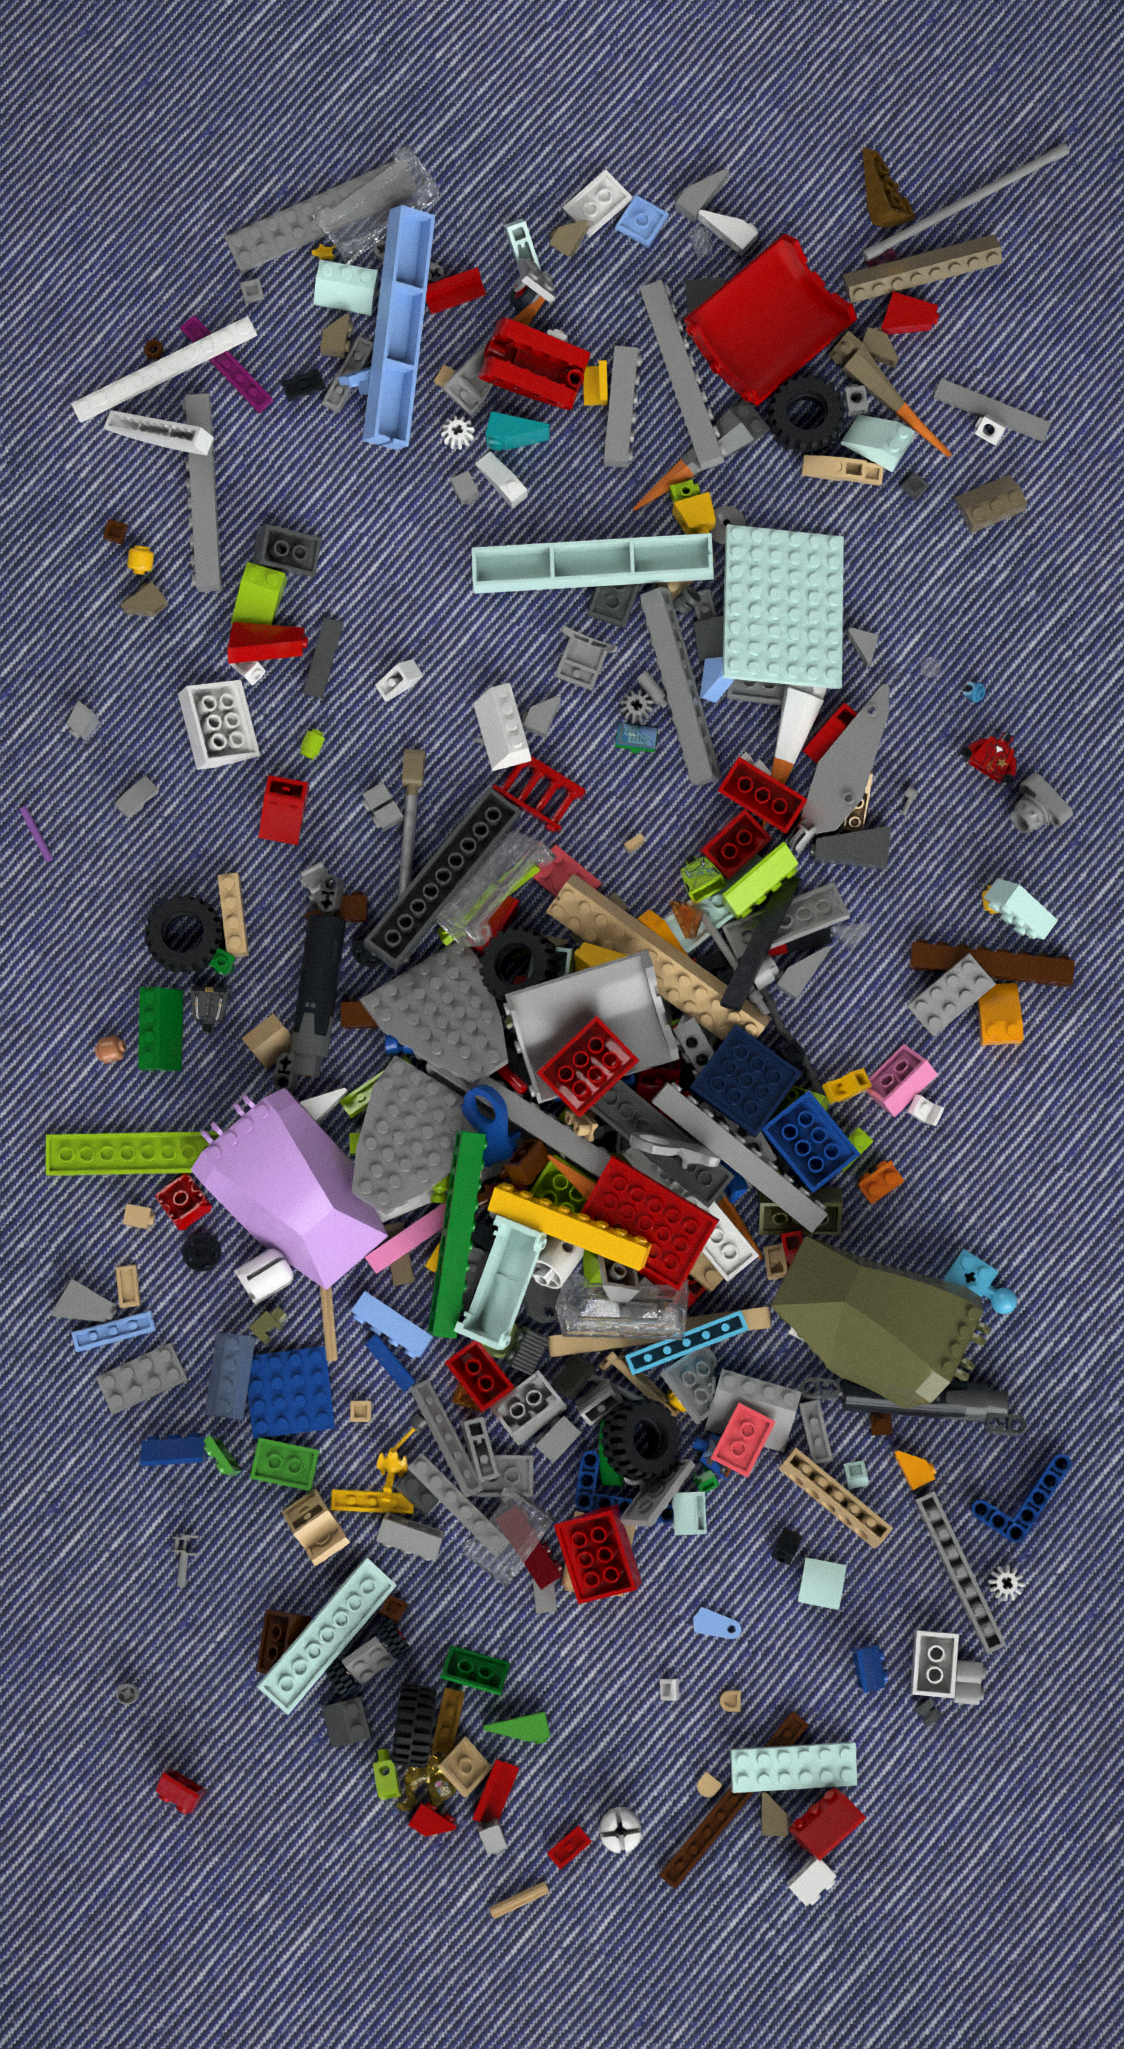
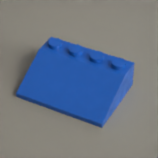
M809 1090L768 1122L761 1130L767 1142L810 1195L861 1155Z

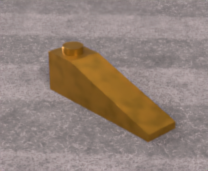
M865 147L863 149L867 209L871 216V222L876 226L890 228L914 221L916 217L907 197L902 198L898 191L900 188L899 184L889 177L890 170L878 151Z

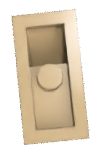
M783 1243L763 1247L768 1280L785 1277L788 1266Z

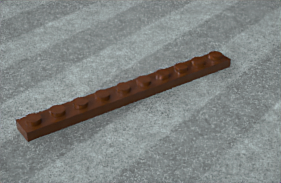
M792 1711L763 1747L793 1745L809 1724ZM731 1785L661 1871L659 1876L676 1889L754 1792L733 1793Z

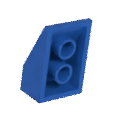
M877 1644L852 1648L859 1691L869 1693L885 1688V1682H888L886 1669L882 1670L881 1661H884L883 1649H879Z

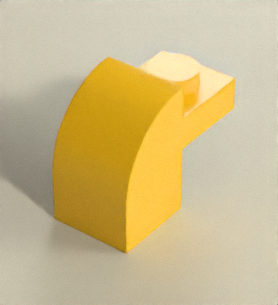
M864 1068L852 1071L839 1079L822 1085L830 1104L850 1099L872 1087Z

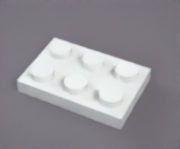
M604 170L563 207V211L574 223L591 220L592 224L586 233L590 238L632 200V196L607 170Z

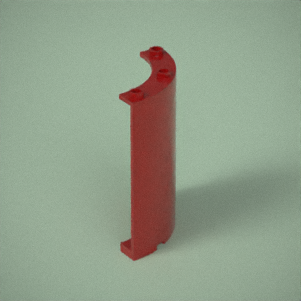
M786 233L684 318L686 332L692 337L696 346L710 364L709 367L712 372L718 374L732 389L741 395L744 401L751 402L756 406L857 320L853 304L847 302L835 292L831 294L824 288L826 283L815 271L811 272L807 267L806 262L808 260L798 239Z

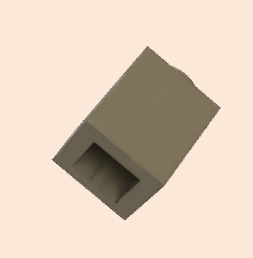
M350 314L343 315L323 330L320 347L323 356L345 358L346 352L350 351L351 340H348L349 333H353L354 322L351 321Z
M151 582L142 585L138 589L139 592L135 595L126 597L120 606L125 614L154 617L169 604L154 583Z

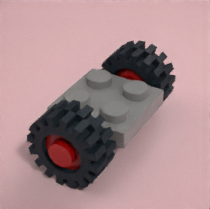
M388 1620L376 1629L384 1641L383 1643L375 1636L343 1659L342 1662L336 1658L326 1669L325 1673L344 1699L359 1689L352 1675L360 1684H363L380 1670L387 1668L395 1660L393 1656L399 1660L411 1651L404 1636L391 1620Z

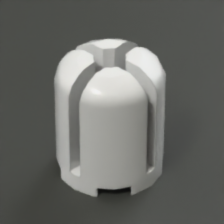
M268 1249L234 1270L255 1306L287 1287L293 1281L292 1269L287 1261L284 1260L282 1253L276 1249Z
M616 1807L610 1809L603 1816L600 1822V1837L605 1847L614 1853H621L620 1850L629 1852L638 1845L641 1839V1824L639 1817L633 1811L626 1807ZM622 1822V1826L626 1829V1832L623 1831L624 1834H619L618 1831L615 1832V1829L618 1828L617 1823Z

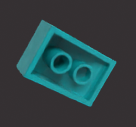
M491 411L486 430L487 446L494 451H501V449L510 450L550 439V426L547 423Z

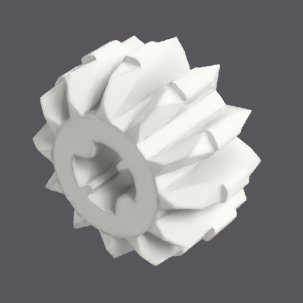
M455 415L454 421L447 418V425H442L443 432L441 433V437L445 438V445L450 444L451 449L458 445L459 450L462 449V444L468 447V441L474 440L472 434L475 432L474 428L471 427V421L465 422L464 416L458 420Z
M1006 1565L1003 1572V1569L999 1566L997 1567L999 1575L991 1572L995 1580L990 1579L988 1583L995 1584V1586L989 1590L990 1592L998 1590L995 1594L996 1598H999L1003 1593V1601H1007L1008 1594L1014 1600L1015 1595L1013 1592L1019 1595L1022 1593L1017 1589V1586L1023 1587L1024 1583L1017 1580L1022 1579L1023 1576L1022 1574L1014 1576L1017 1573V1568H1013L1010 1572V1566ZM1008 1577L1011 1586L1004 1589V1584L1001 1581L1003 1578L1007 1580Z

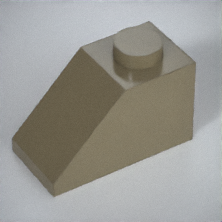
M583 220L560 226L558 229L555 228L550 235L551 241L549 245L568 257L574 256L592 221Z
M868 327L862 343L876 362L896 368L899 358L888 335L879 328Z
M761 1791V1835L787 1836V1831L791 1827V1818H787V1813L766 1791Z

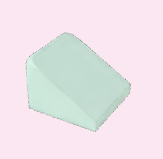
M864 1460L844 1464L848 1489L868 1486V1476Z

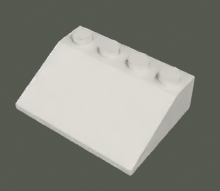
M241 680L186 686L178 693L197 770L215 768L260 756Z

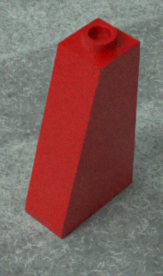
M233 622L227 647L228 663L302 656L304 648L308 647V636H305V628Z

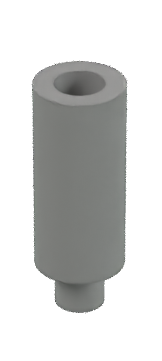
M645 671L636 679L643 690L649 694L655 705L659 704L663 709L669 705L665 699L667 695L648 671Z

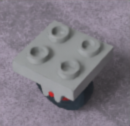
M522 256L517 262L520 277L513 285L514 290L510 296V303L519 310L526 308L530 303L533 304L541 296L551 303L556 298L552 276L547 271L542 272L535 262L527 260Z

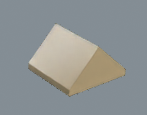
M273 1013L246 1034L242 1040L265 1069L268 1070L276 1063L279 1055L290 1052L292 1036Z

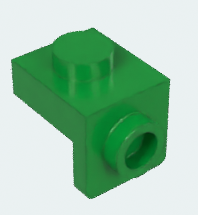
M218 948L209 965L219 974L228 975L236 967L233 964L236 957L222 948Z

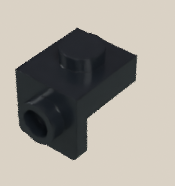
M784 1527L771 1557L780 1563L790 1565L803 1536Z

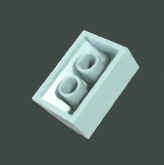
M320 259L315 283L314 305L371 316L379 283L378 270Z

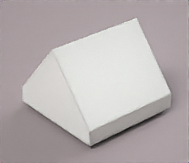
M678 1678L660 1679L661 1700H679Z

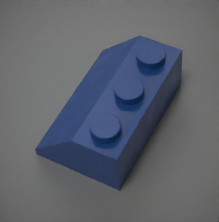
M201 1433L188 1434V1438H180V1435H168V1439L160 1440L159 1436L147 1437V1441H142L140 1466L207 1462V1452L203 1447L206 1445L203 1441L206 1437H201Z

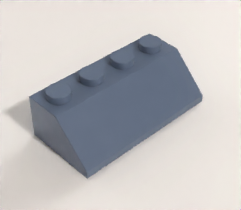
M217 1333L204 1415L243 1420L255 1338L244 1335Z

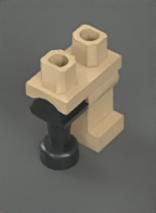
M591 1109L587 1110L580 1118L572 1110L566 1111L564 1121L567 1125L574 1124V1133L577 1136H584L587 1141H593L594 1137L602 1139L604 1133L609 1131L619 1134Z

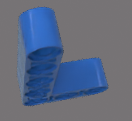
M592 1450L584 1452L581 1457L575 1496L577 1508L588 1512L600 1509L599 1501L603 1498L610 1500L611 1506L616 1504L620 1506L624 1501L631 1504L633 1499L595 1493L599 1456ZM593 1454L596 1457V1463L593 1466L585 1464L584 1458L586 1455ZM584 1475H591L593 1477V1484L586 1487L582 1485L581 1479ZM586 1495L590 1498V1505L583 1508L579 1505L578 1500L580 1496ZM668 1504L667 1508L672 1510V1517L665 1520L660 1514L657 1522L669 1523L674 1520V1511L671 1505Z
M1057 1454L1050 1459L1012 1518L984 1500H976L971 1504V1515L1008 1541H1022L1070 1469V1458L1064 1454ZM1059 1457L1065 1461V1467L1061 1470L1055 1465ZM1047 1475H1051L1054 1479V1484L1051 1487L1046 1486L1044 1483V1478ZM1036 1492L1041 1493L1043 1496L1040 1504H1036L1033 1501V1495ZM979 1503L985 1506V1513L983 1515H978L975 1512V1507ZM1026 1509L1031 1512V1519L1027 1522L1021 1517L1022 1512ZM996 1515L1001 1516L1003 1519L1000 1527L993 1525L992 1520ZM1013 1527H1017L1020 1530V1536L1017 1539H1013L1010 1536V1530Z

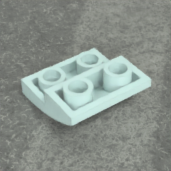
M805 1558L798 1602L839 1610L847 1565Z

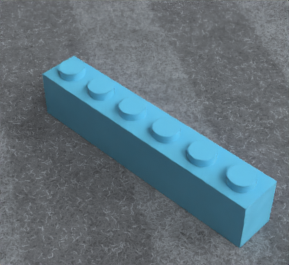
M740 1310L624 1357L633 1376L749 1329Z

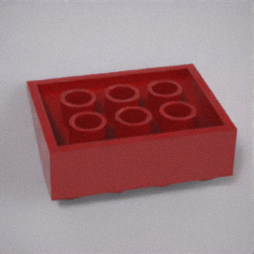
M596 1016L536 1074L580 1118L640 1060Z
M618 1504L600 1508L554 1524L578 1604L634 1591L642 1584L625 1526L619 1520L621 1513Z

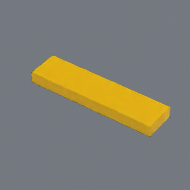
M332 1489L331 1510L414 1514V1506L399 1492H392L390 1502L381 1501L383 1492Z

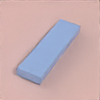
M150 1310L73 1331L71 1334L75 1350L80 1352L154 1332L156 1327L152 1311Z

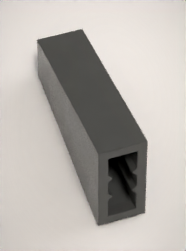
M886 826L817 838L815 844H811L810 856H814L813 862L886 870L891 827Z

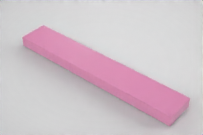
M446 1203L441 1204L365 1256L364 1258L375 1274L440 1231L443 1227Z

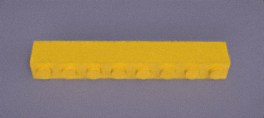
M508 1183L499 1184L494 1188L487 1209L490 1212L638 1271L645 1267L652 1243L647 1242V1239L644 1237L631 1236L624 1229L611 1228L604 1221L596 1222L591 1220L590 1216L586 1214L571 1212V1209L566 1206L560 1205L558 1207L546 1198L538 1199L533 1197L531 1192L518 1191L514 1189L513 1185Z

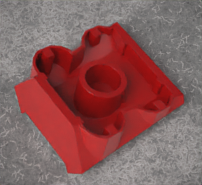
M184 1173L155 1194V1198L178 1230H187V1227L206 1213H210L212 1205L189 1173Z

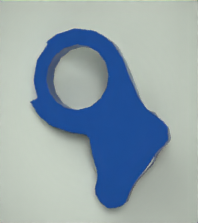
M481 1084L467 1091L464 1097V1104H461V1109L468 1122L478 1132L486 1134L487 1148L483 1151L484 1166L488 1168L494 1163L510 1158L518 1149L515 1141L521 1136V1131L512 1130L508 1132L506 1103L493 1087ZM476 1095L485 1097L492 1104L495 1110V1120L485 1117L479 1111L476 1105Z

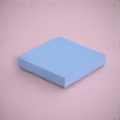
M635 194L616 224L615 229L649 248L669 217V213Z

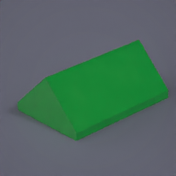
M450 1645L440 1678L501 1696L510 1662Z

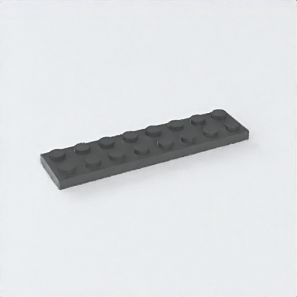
M619 1080L590 1108L628 1141L632 1132H644L678 1141L695 1143L622 1080ZM641 1151L707 1208L711 1206L735 1177L720 1163L716 1167L703 1164H688L687 1169H682V1159L679 1155L665 1156Z

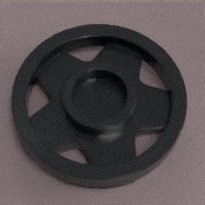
M373 929L360 932L352 944L354 958L365 967H377L384 963V961L364 947V940H358L363 935H365L366 939ZM355 949H357V950H359V951L361 952L359 958H358V956H357V954H356ZM373 959L377 963L368 964L367 962Z
M195 1234L188 1238L183 1246V1259L195 1271H209L218 1264L221 1258L220 1244L209 1234ZM204 1237L210 1238L213 1241L205 1242ZM194 1239V1245L188 1247L189 1243ZM216 1249L218 1251L217 1258H215V1256L213 1255V1252ZM187 1256L193 1258L192 1265L189 1263ZM204 1263L210 1265L209 1267L201 1268Z

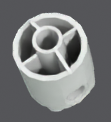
M548 1235L546 1238L547 1243L539 1254L532 1276L540 1285L558 1289L563 1286L578 1265L585 1249Z

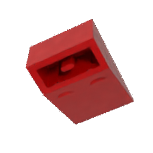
M844 703L810 741L803 752L818 765L819 760L857 716V713Z
M268 775L258 838L298 846L310 790L308 782Z

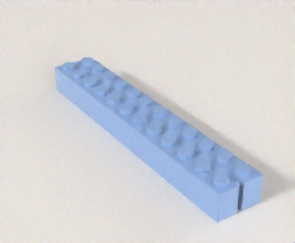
M404 205L389 210L362 440L376 445L381 444V446L395 450L409 446L435 215Z

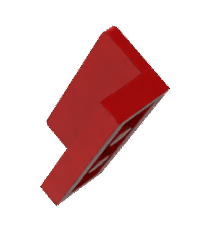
M478 267L428 284L426 303L430 313L435 314L485 296L486 292Z
M496 1758L472 1818L473 1820L485 1823L498 1818L499 1821L519 1767Z

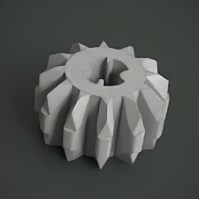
M631 690V697L624 694L623 698L625 701H620V706L623 707L620 709V713L625 714V720L631 717L632 724L635 723V719H638L641 724L643 723L642 717L648 720L650 718L648 713H653V708L650 707L653 705V700H647L649 698L648 693L642 697V690L638 691V695H635V692ZM635 703L639 704L638 710H634Z

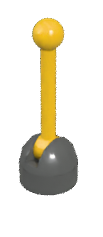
M420 1413L413 1417L410 1431L389 1451H397L415 1430L422 1431L428 1426L425 1418Z

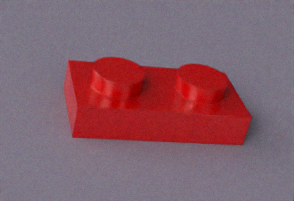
M578 1825L551 1848L547 1855L561 1870L585 1849L592 1840Z

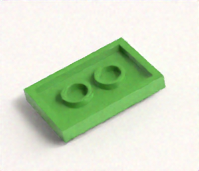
M258 1438L250 1479L311 1491L320 1450Z

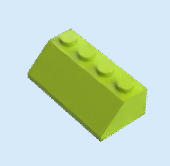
M783 841L722 894L721 903L736 919L740 917L745 918L752 912L751 907L756 903L760 905L767 899L766 894L771 890L775 892L782 886L781 881L786 877L790 879L797 873L796 868L799 863Z

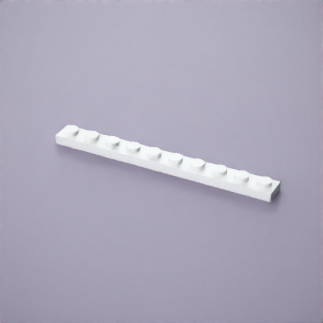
M247 316L71 403L82 423L257 336V333Z

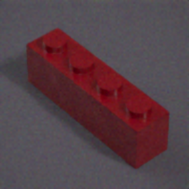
M515 1506L495 1520L539 1588L543 1590L562 1577L561 1572L563 1568L557 1560L553 1562L549 1556L552 1551L546 1542L542 1544L538 1539L540 1533L535 1525L530 1526L527 1522L529 1516L524 1508L519 1509L518 1506Z

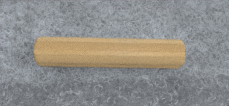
M541 1882L489 1908L490 1913L496 1919L548 1894L549 1889L545 1882Z

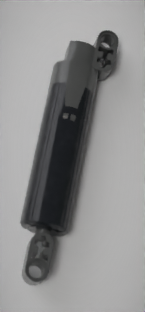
M326 874L321 879L318 906L322 910V915L311 914L308 916L290 1054L283 1053L279 1055L276 1061L274 1086L278 1091L283 1089L282 1082L285 1078L289 1080L286 1089L291 1093L297 1087L298 1075L320 1077L322 1057L328 1058L347 922L344 918L334 916L341 908L344 883L340 877L333 874ZM335 879V887L330 889L329 882ZM332 902V906L327 907V903ZM286 1061H291L290 1065H285Z
M810 1377L804 1379L800 1386L801 1395L807 1399L830 1401L836 1399V1397H842V1409L844 1411L985 1422L986 1431L993 1435L1018 1436L1026 1428V1421L1022 1416L1007 1414L1008 1392L988 1390L987 1383L951 1380L950 1384L932 1403L906 1409L901 1408L880 1394L847 1379H843V1385H840L833 1379ZM808 1383L813 1384L815 1392H806L804 1385ZM819 1384H822L821 1389H827L828 1386L831 1385L832 1389L836 1391H833L832 1394H829L828 1390H822L821 1394H818L820 1388ZM994 1419L998 1424H1003L1005 1420H1007L1006 1425H998L996 1429L994 1428V1425L990 1423ZM1011 1421H1018L1021 1429L1018 1431L1013 1430Z

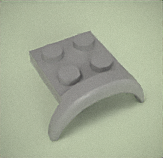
M562 626L561 632L569 638V641L556 671L555 678L593 691L607 653H615L618 646L598 641L578 633L567 626Z

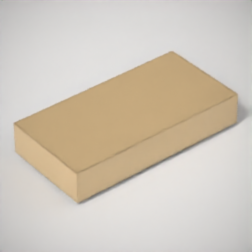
M137 1265L115 1267L120 1308L141 1306Z

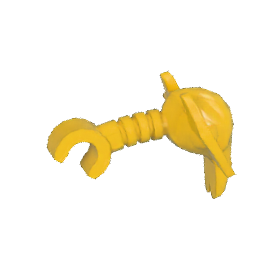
M390 1450L386 1457H384V1453H380L377 1460L376 1468L380 1469L381 1474L385 1475V1471L388 1473L385 1485L383 1486L381 1500L384 1502H390L395 1474L398 1473V1477L401 1478L404 1473L408 1472L407 1457L403 1456V1459H401L396 1450Z

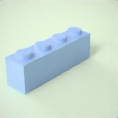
M364 1291L351 1310L355 1314L353 1316L354 1319L361 1324H364L366 1321L372 1325L370 1330L379 1336L381 1333L389 1337L387 1339L388 1342L396 1347L400 1344L406 1348L404 1353L413 1359L415 1356L421 1358L434 1338L366 1291Z

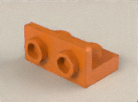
M885 1160L875 1167L877 1170L870 1175L867 1172L859 1178L860 1183L857 1184V1187L870 1205L905 1182L894 1167L892 1160L888 1163Z

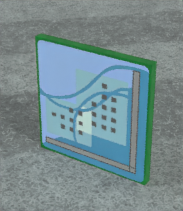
M619 723L615 747L631 749V753L639 754V750L655 752L658 728Z

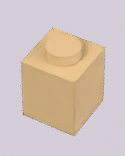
M126 1204L123 1219L125 1226L149 1230L150 1225H154L155 1214H153V1209Z

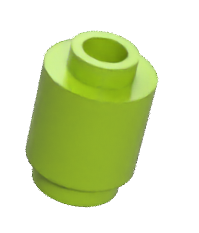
M312 729V731L307 730L300 745L301 750L299 754L314 760L325 741V738L322 737L324 733L316 729Z

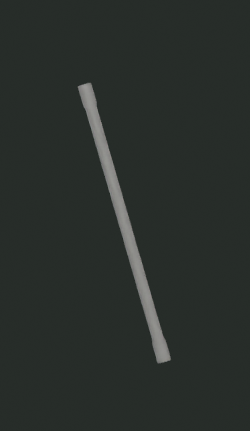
M1063 143L1051 149L1039 158L899 233L862 251L864 259L868 262L893 246L1046 164L1062 158L1070 153L1067 144Z

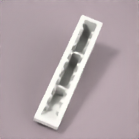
M112 410L104 426L105 430L136 440L206 456L214 439L213 436L198 426Z

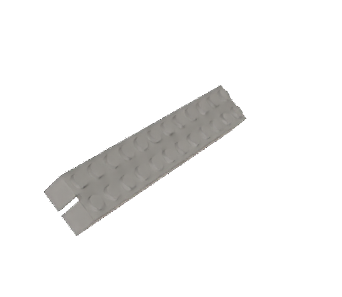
M429 1062L426 1064L428 1076L465 1097L467 1091L475 1086L485 1084L493 1087L506 1103L509 1131L520 1130L521 1136L519 1138L524 1141L525 1139H541L549 1155L557 1154L598 1182L611 1158L608 1150L601 1146H595L592 1144V1141H587L584 1136H577L570 1125L561 1124L553 1114L544 1113L536 1103L527 1102L521 1094H518L516 1091H510L502 1081H495L490 1078V1075L474 1085L462 1077L452 1075L451 1071L443 1067L440 1069ZM476 1095V1105L495 1116L492 1104L485 1097Z

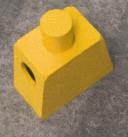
M709 492L674 502L672 513L686 535L710 533L709 531L714 529L716 518Z

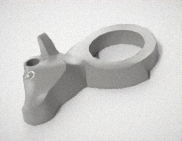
M632 1132L630 1134L629 1144L636 1149L657 1155H679L682 1159V1169H687L688 1164H703L716 1167L721 1160L720 1156L700 1144L678 1141L644 1132Z

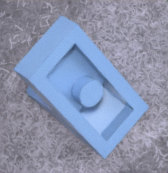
M371 366L338 377L340 385H348L349 388L358 386L360 395H368Z

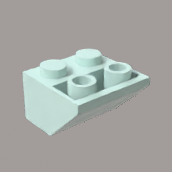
M705 1492L676 1493L672 1499L675 1535L707 1534Z

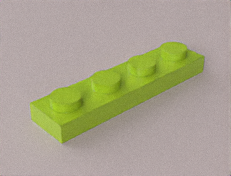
M406 1055L401 1058L413 1066ZM384 1070L339 1100L351 1119L368 1107L372 1088Z

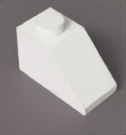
M412 659L398 663L375 686L385 702L412 687L423 677V674Z

